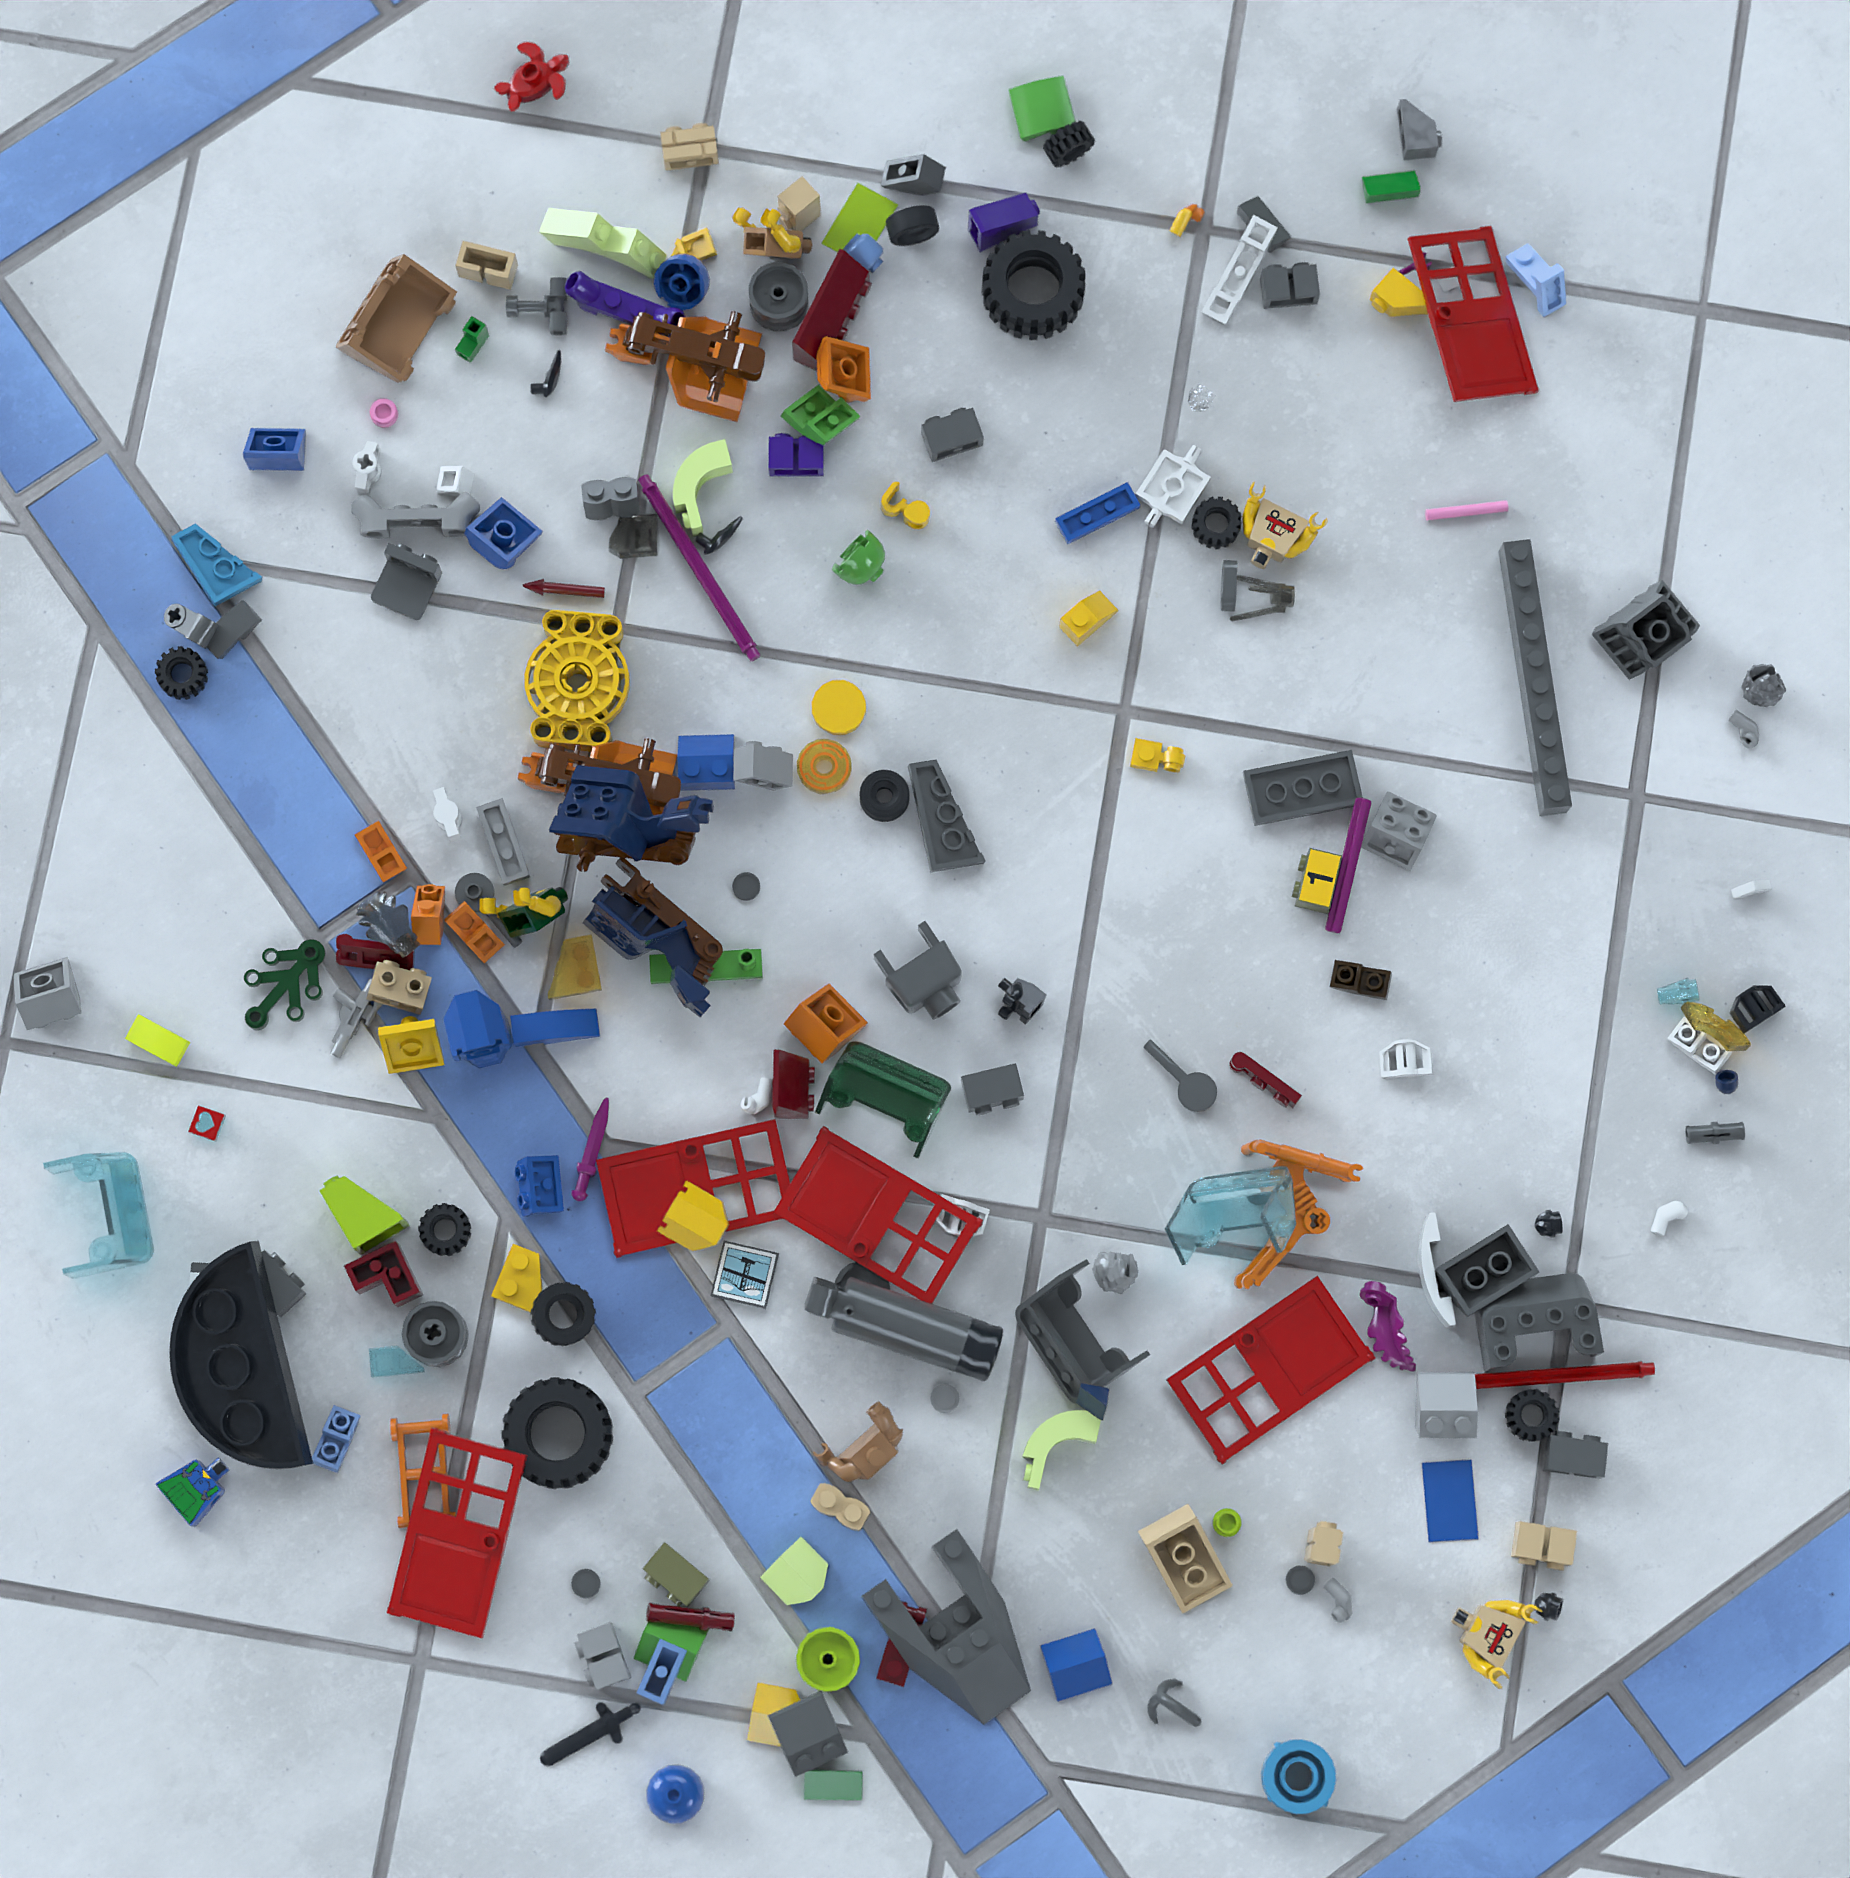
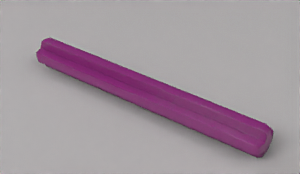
M1356 798L1325 926V930L1331 933H1340L1342 930L1372 804L1366 798Z

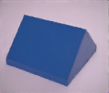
M251 428L243 451V458L249 470L304 471L305 429Z
M1095 1628L1040 1645L1057 1702L1112 1685L1106 1656Z

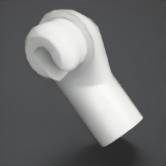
M760 1078L758 1093L749 1098H743L741 1101L742 1110L747 1114H757L768 1107L771 1101L773 1080Z

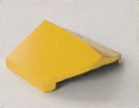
M757 1683L747 1741L781 1747L768 1715L800 1701L796 1689Z

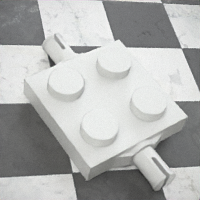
M1192 445L1185 458L1175 456L1165 449L1163 450L1135 495L1136 498L1148 504L1152 509L1146 520H1144L1146 525L1150 523V527L1154 528L1161 515L1168 516L1183 524L1211 478L1200 471L1194 464L1200 453H1202L1199 447L1196 450L1197 446Z

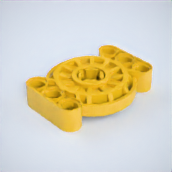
M551 610L542 619L543 629L548 638L543 640L533 651L527 662L524 674L525 691L529 704L539 717L531 723L530 732L534 742L543 748H549L550 744H556L565 747L566 750H575L576 744H580V751L591 752L593 746L612 741L611 732L607 724L621 712L627 701L630 689L629 670L624 656L616 646L624 636L622 623L619 618L609 614ZM553 621H561L563 623L562 627L558 630L548 628L549 624ZM581 623L590 625V629L585 633L576 631V627ZM613 625L618 628L617 632L613 635L603 633L607 626ZM616 656L621 661L623 669L617 667L616 660L614 659ZM534 670V673H533V681H534V682H532V683L530 684L531 671ZM581 674L588 681L575 692L567 683L571 676ZM625 678V685L622 693L620 692L621 680ZM531 694H537L540 703L538 707L534 703ZM542 727L551 729L550 734L543 738L536 735L537 731ZM574 729L579 732L578 736L573 740L564 738L568 730ZM597 732L606 734L604 741L598 743L592 740V736Z

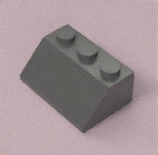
M1509 1224L1435 1269L1436 1279L1448 1297L1451 1296L1452 1302L1466 1317H1469L1539 1273V1270Z

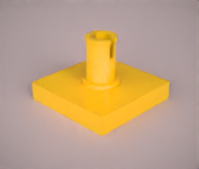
M407 1016L401 1020V1024L378 1028V1036L389 1074L444 1065V1056L434 1019L418 1021L414 1016Z

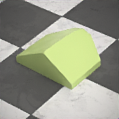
M800 1537L760 1578L786 1605L811 1601L824 1588L828 1563Z

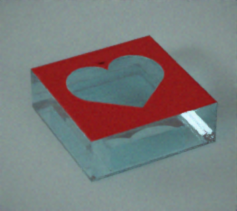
M198 1105L188 1132L216 1142L226 1115Z

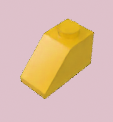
M1392 268L1372 290L1369 300L1372 302V306L1380 313L1385 312L1390 317L1428 314L1422 290L1395 268Z
M1098 591L1078 602L1060 618L1059 628L1078 647L1114 616L1118 609L1101 591Z

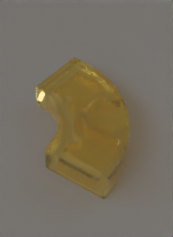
M1685 1002L1682 1005L1681 1010L1692 1028L1711 1035L1726 1051H1746L1751 1046V1042L1731 1020L1728 1019L1725 1022L1713 1013L1714 1009L1695 1002Z

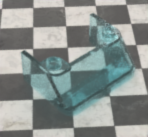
M126 1152L87 1153L43 1163L44 1169L52 1174L74 1170V1174L79 1180L87 1183L99 1181L109 1235L99 1237L91 1243L89 1247L90 1263L63 1268L62 1271L65 1276L71 1279L143 1264L152 1258L154 1245L139 1165L134 1156Z
M1278 1166L1202 1177L1192 1182L1165 1227V1231L1181 1264H1188L1196 1248H1209L1217 1244L1224 1231L1261 1226L1265 1227L1276 1252L1282 1253L1296 1227L1293 1178L1287 1167Z

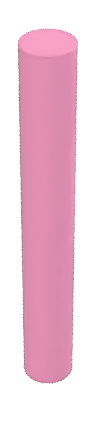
M1506 500L1425 510L1426 520L1506 512L1508 511V502Z

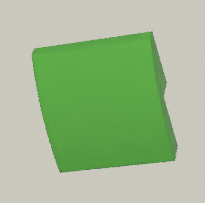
M1064 76L1041 79L1008 89L1020 137L1024 142L1047 133L1051 135L1056 134L1060 128L1062 130L1065 125H1071L1072 122L1076 121Z
M818 384L782 412L781 417L802 435L825 445L857 421L860 415L842 397L835 401Z

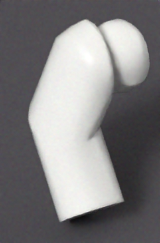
M1673 1201L1660 1207L1657 1210L1650 1232L1664 1236L1669 1221L1676 1218H1686L1688 1215L1687 1206L1680 1201Z

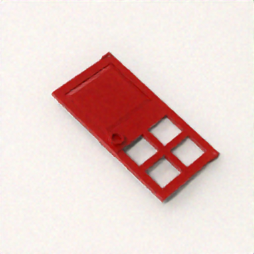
M1483 226L1472 230L1409 236L1407 240L1453 401L1460 402L1522 393L1524 395L1538 393L1539 388L1492 226ZM1484 240L1490 263L1464 266L1458 243ZM1448 244L1454 268L1428 270L1421 247ZM1494 273L1500 296L1474 299L1467 276ZM1457 277L1464 300L1437 303L1431 280Z
M776 1119L596 1160L613 1235L614 1255L616 1258L677 1243L657 1230L660 1226L666 1228L667 1223L663 1222V1219L680 1191L687 1192L688 1188L683 1186L686 1181L713 1196V1188L741 1183L748 1217L728 1221L729 1226L725 1232L783 1219L773 1213V1211L756 1214L749 1180L776 1174L781 1197L790 1185ZM767 1131L774 1166L747 1172L739 1138ZM731 1140L738 1174L711 1180L703 1146Z
M825 1126L820 1129L816 1142L773 1211L776 1215L919 1300L933 1304L974 1233H977L984 1221L846 1141ZM911 1191L935 1204L917 1235L893 1221ZM942 1210L947 1211L966 1223L949 1253L925 1240ZM888 1229L912 1242L895 1272L888 1270L871 1259ZM920 1247L944 1261L926 1292L902 1278Z
M1317 1275L1171 1375L1166 1381L1214 1450L1213 1453L1217 1461L1223 1465L1227 1462L1226 1460L1376 1358L1369 1347L1365 1346ZM1234 1345L1254 1375L1231 1390L1212 1360ZM1205 1366L1224 1395L1201 1411L1181 1381ZM1260 1382L1279 1412L1256 1427L1237 1397ZM1230 1403L1249 1432L1226 1448L1206 1418Z
M431 1428L390 1603L386 1613L398 1617H408L482 1639L486 1629L527 1455L452 1435L438 1428ZM439 1444L471 1453L465 1480L433 1471ZM481 1456L513 1464L507 1491L474 1483ZM430 1480L463 1489L456 1516L424 1507ZM472 1492L504 1501L498 1528L466 1519Z

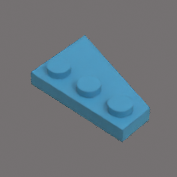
M196 523L171 536L172 542L214 607L262 581L261 575L249 569L243 564L241 559L229 553L221 546V543Z

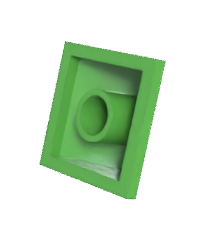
M648 1622L633 1659L649 1665L658 1642L662 1639L687 1650L677 1676L678 1679L687 1682L709 1629L707 1628L706 1631H703L699 1627Z

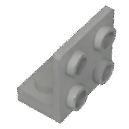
M1387 792L1362 842L1361 848L1411 871L1437 815L1400 796Z

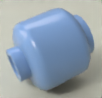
M857 233L843 248L872 273L883 262L880 258L883 254L882 246L867 233L861 236Z

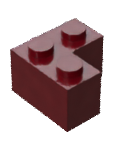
M396 1240L344 1265L355 1291L360 1295L384 1283L396 1307H400L423 1296L405 1254Z

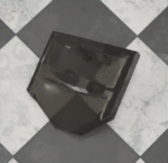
M645 514L620 517L616 528L609 538V552L620 559L658 556L660 549L658 515Z

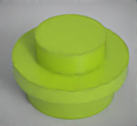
M1230 1508L1221 1509L1213 1517V1528L1222 1537H1232L1241 1528L1240 1515Z

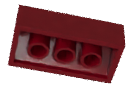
M839 249L792 341L793 361L817 371V352L822 339L826 336L842 341L846 339L848 334L846 327L850 320L854 321L860 310L858 303L862 296L866 298L872 286V282H869V271L845 250Z

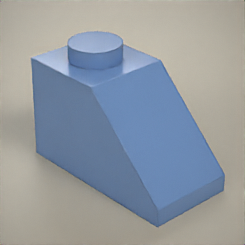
M660 1639L637 1690V1694L665 1705L687 1650Z

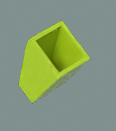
M337 1175L323 1183L324 1188L319 1190L351 1246L360 1255L410 1226L401 1214L345 1176L339 1178Z

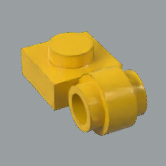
M1135 738L1130 767L1157 772L1159 763H1162L1164 770L1177 773L1180 772V768L1184 767V750L1179 747L1169 746L1167 751L1162 753L1163 743Z

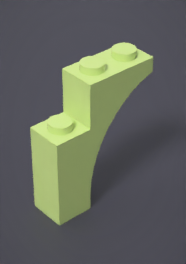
M548 208L539 233L554 245L577 248L605 256L654 279L655 272L667 257V254L638 229L614 227L598 213Z

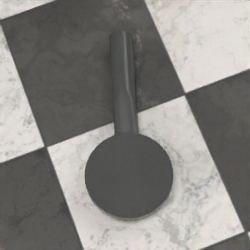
M469 873L457 882L455 898L459 905L465 901L474 912H479V900L481 898H494V887L485 875ZM486 914L514 948L522 943V939L519 936L509 937L501 919L497 918V914Z
M1149 1040L1143 1048L1179 1082L1178 1098L1186 1109L1193 1112H1201L1209 1109L1214 1104L1217 1097V1087L1210 1076L1201 1072L1187 1075L1152 1040Z

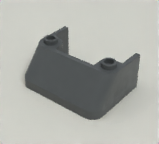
M1087 1259L1058 1275L1020 1304L1015 1311V1317L1019 1326L1064 1394L1075 1403L1077 1402L1081 1383L1105 1387L1150 1356L1147 1350L1134 1359L1129 1360L1121 1349L1115 1347L1104 1352L1074 1307V1304L1080 1300L1082 1295L1081 1287L1074 1275L1090 1264Z

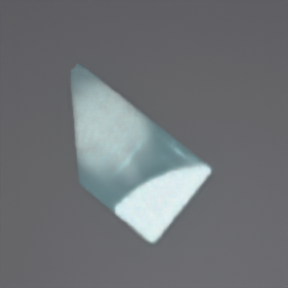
M399 1346L369 1348L372 1378L425 1373V1368Z

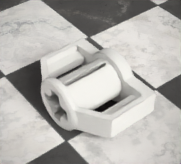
M367 441L363 451L358 452L353 459V466L357 471L355 489L359 495H369L371 485L376 483L381 477L382 470L378 464L381 450L378 443Z
M444 787L433 790L437 802L433 813L439 827L447 832L450 842L460 840L461 836L458 827L461 825L462 816L458 807L448 799Z
M1413 1039L1394 1041L1380 1051L1381 1077L1407 1078L1433 1075L1432 1049ZM1415 1045L1422 1048L1423 1068L1417 1069ZM1396 1047L1397 1070L1390 1071L1389 1051Z
M943 1194L940 1195L972 1214V1211L978 1213V1217L984 1221L973 1236L983 1234L990 1209L977 1206L965 1200ZM942 1210L935 1223L945 1234L958 1238L966 1223L951 1214L946 1228L942 1223L945 1210Z

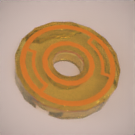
M817 739L808 743L801 750L797 759V774L801 783L810 791L818 794H828L842 789L848 782L852 772L851 758L847 750L839 742L830 739ZM821 760H827L832 764V769L828 773H820L816 768L817 763Z

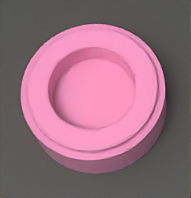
M379 399L371 405L370 416L375 425L386 428L392 426L397 421L398 410L391 400Z

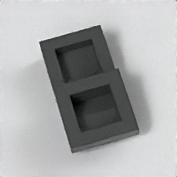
M244 600L240 601L216 622L219 626L207 648L217 659H223L240 639L247 638L262 619Z

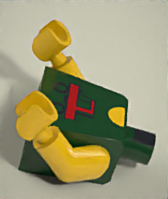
M523 887L519 891L513 890V905L508 907L501 904L499 907H496V898H481L479 900V910L482 914H497V918L501 919L509 937L513 938L537 932L564 914L565 907L563 903L568 901V895L562 887H557L556 889L551 887L531 894L530 888Z

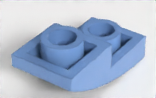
M335 1405L333 1406L323 1427L320 1441L312 1456L314 1465L335 1473L339 1472L356 1431L360 1415Z

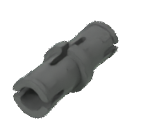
M1711 1122L1710 1125L1686 1126V1142L1688 1144L1700 1142L1719 1144L1720 1141L1745 1140L1744 1123L1718 1124V1122Z

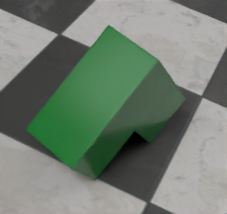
M473 316L470 317L462 329L464 336L455 348L456 355L469 363L473 361L489 337L486 324Z

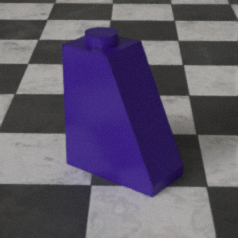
M1027 193L984 204L969 210L968 231L979 252H982L997 245L999 242L1006 241L1007 237L1012 234L1018 235L1022 231H1027L1037 226L1040 210L1034 199L1030 201Z

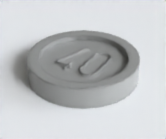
M941 1384L932 1391L931 1404L938 1412L949 1413L957 1407L959 1394L953 1386Z

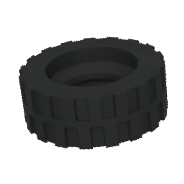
M558 1282L542 1290L537 1298L534 1299L530 1313L532 1315L531 1323L536 1329L534 1330L536 1334H539L545 1342L555 1346H568L585 1338L592 1330L591 1327L595 1323L594 1315L596 1314V1308L593 1306L594 1301L589 1297V1293L581 1289L579 1285L570 1284V1282ZM559 1300L571 1302L577 1310L576 1321L568 1328L556 1327L549 1317L551 1306Z

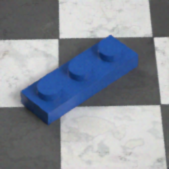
M1126 482L1055 518V523L1066 543L1070 544L1140 509L1141 505L1129 483Z

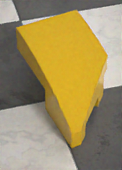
M706 227L681 239L677 238L671 256L688 254L702 261L718 254L710 230Z

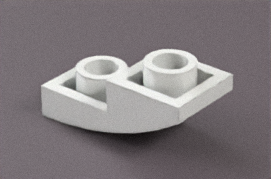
M1686 1017L1681 1019L1668 1037V1041L1715 1075L1732 1054L1730 1048L1709 1036L1707 1030Z

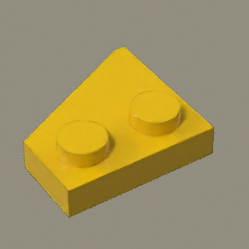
M512 1244L491 1297L531 1313L534 1299L542 1291L540 1254Z

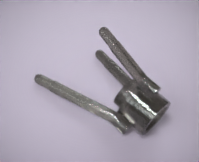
M1238 575V581L1259 585L1249 586L1248 589L1250 591L1269 593L1270 603L1275 604V607L1231 616L1230 621L1244 620L1271 613H1285L1286 607L1294 606L1295 587L1285 583H1274Z

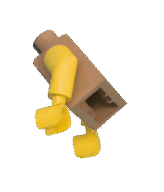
M738 207L733 214L732 219L734 223L745 229L743 231L744 255L800 259L802 253L809 254L812 250L811 238L803 237L802 231L785 230L783 225L777 224L781 214L775 209L770 211L766 208L761 217V223L768 228H757L754 223L749 224L747 221L752 214L742 207Z

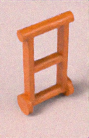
M442 1414V1420L398 1424L397 1418L390 1420L392 1441H398L403 1516L398 1517V1528L408 1527L410 1519L408 1481L419 1480L422 1469H407L404 1435L430 1433L431 1428H438L451 1434L449 1414ZM439 1444L440 1466L434 1467L433 1471L448 1475L446 1447ZM441 1483L443 1513L456 1516V1512H450L448 1485Z

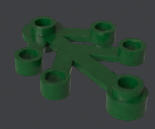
M314 939L302 942L298 949L277 951L274 948H267L264 950L262 959L267 965L275 966L283 961H296L290 969L258 972L255 969L246 971L244 981L249 987L254 988L260 984L279 982L258 1007L254 1006L247 1010L245 1022L251 1029L262 1030L267 1026L269 1011L287 990L289 994V1007L286 1011L287 1017L292 1022H300L304 1018L305 1012L301 1007L299 976L306 968L309 984L305 987V995L312 1001H317L322 997L323 990L319 985L318 965L325 959V948L319 941ZM310 948L316 950L313 957L306 956V952ZM271 952L275 953V960L267 961V955ZM251 974L258 976L257 981L254 983L248 981V977ZM312 987L319 989L316 996L309 995V990ZM293 1009H300V1015L297 1018L291 1017ZM254 1013H260L261 1015L260 1020L257 1022L251 1021V1016Z

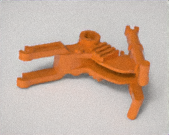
M1261 1139L1244 1144L1241 1147V1152L1244 1155L1256 1152L1269 1156L1270 1159L1277 1160L1271 1169L1270 1181L1275 1199L1284 1213L1266 1245L1244 1271L1235 1277V1287L1237 1289L1242 1287L1249 1289L1253 1283L1255 1286H1260L1262 1281L1282 1258L1292 1250L1302 1235L1321 1234L1329 1228L1330 1216L1324 1209L1316 1207L1315 1203L1318 1201L1304 1181L1303 1173L1305 1169H1308L1310 1173L1315 1171L1336 1177L1342 1182H1358L1360 1177L1354 1176L1353 1171L1363 1170L1362 1165L1346 1163L1325 1157L1323 1153L1318 1155ZM1310 1215L1316 1216V1218L1314 1219V1223L1316 1224L1315 1227L1310 1226L1312 1222L1311 1218L1309 1217Z

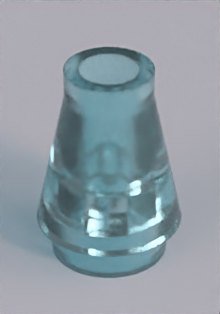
M1687 977L1667 986L1657 988L1660 1005H1693V1002L1700 1001L1696 979L1689 980Z

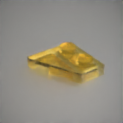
M592 934L564 939L560 958L554 971L553 981L547 994L548 999L553 1000L602 991Z

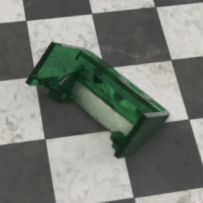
M854 1041L847 1045L828 1076L815 1113L820 1115L827 1102H830L834 1107L844 1108L851 1106L855 1100L904 1122L903 1132L909 1140L918 1143L913 1157L919 1158L951 1091V1085L939 1076L867 1044Z

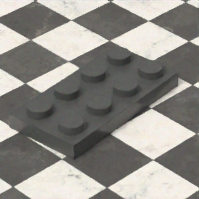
M1352 750L1243 771L1254 826L1354 807L1356 798H1363Z

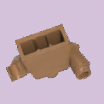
M880 1401L874 1403L866 1411L874 1424L838 1457L834 1456L825 1443L821 1444L825 1450L822 1454H816L813 1451V1455L821 1466H828L831 1471L846 1482H852L856 1479H870L898 1453L897 1445L903 1436V1429L898 1428L890 1409L882 1405Z

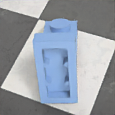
M1529 244L1506 256V264L1537 297V308L1543 317L1566 305L1564 269L1558 263L1549 267Z

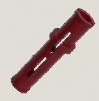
M648 1603L646 1621L699 1627L703 1631H706L708 1628L732 1632L735 1614L711 1611L708 1607L692 1609Z

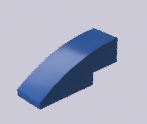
M596 1008L545 1011L510 1016L515 1047L540 1043L546 1045L600 1037Z

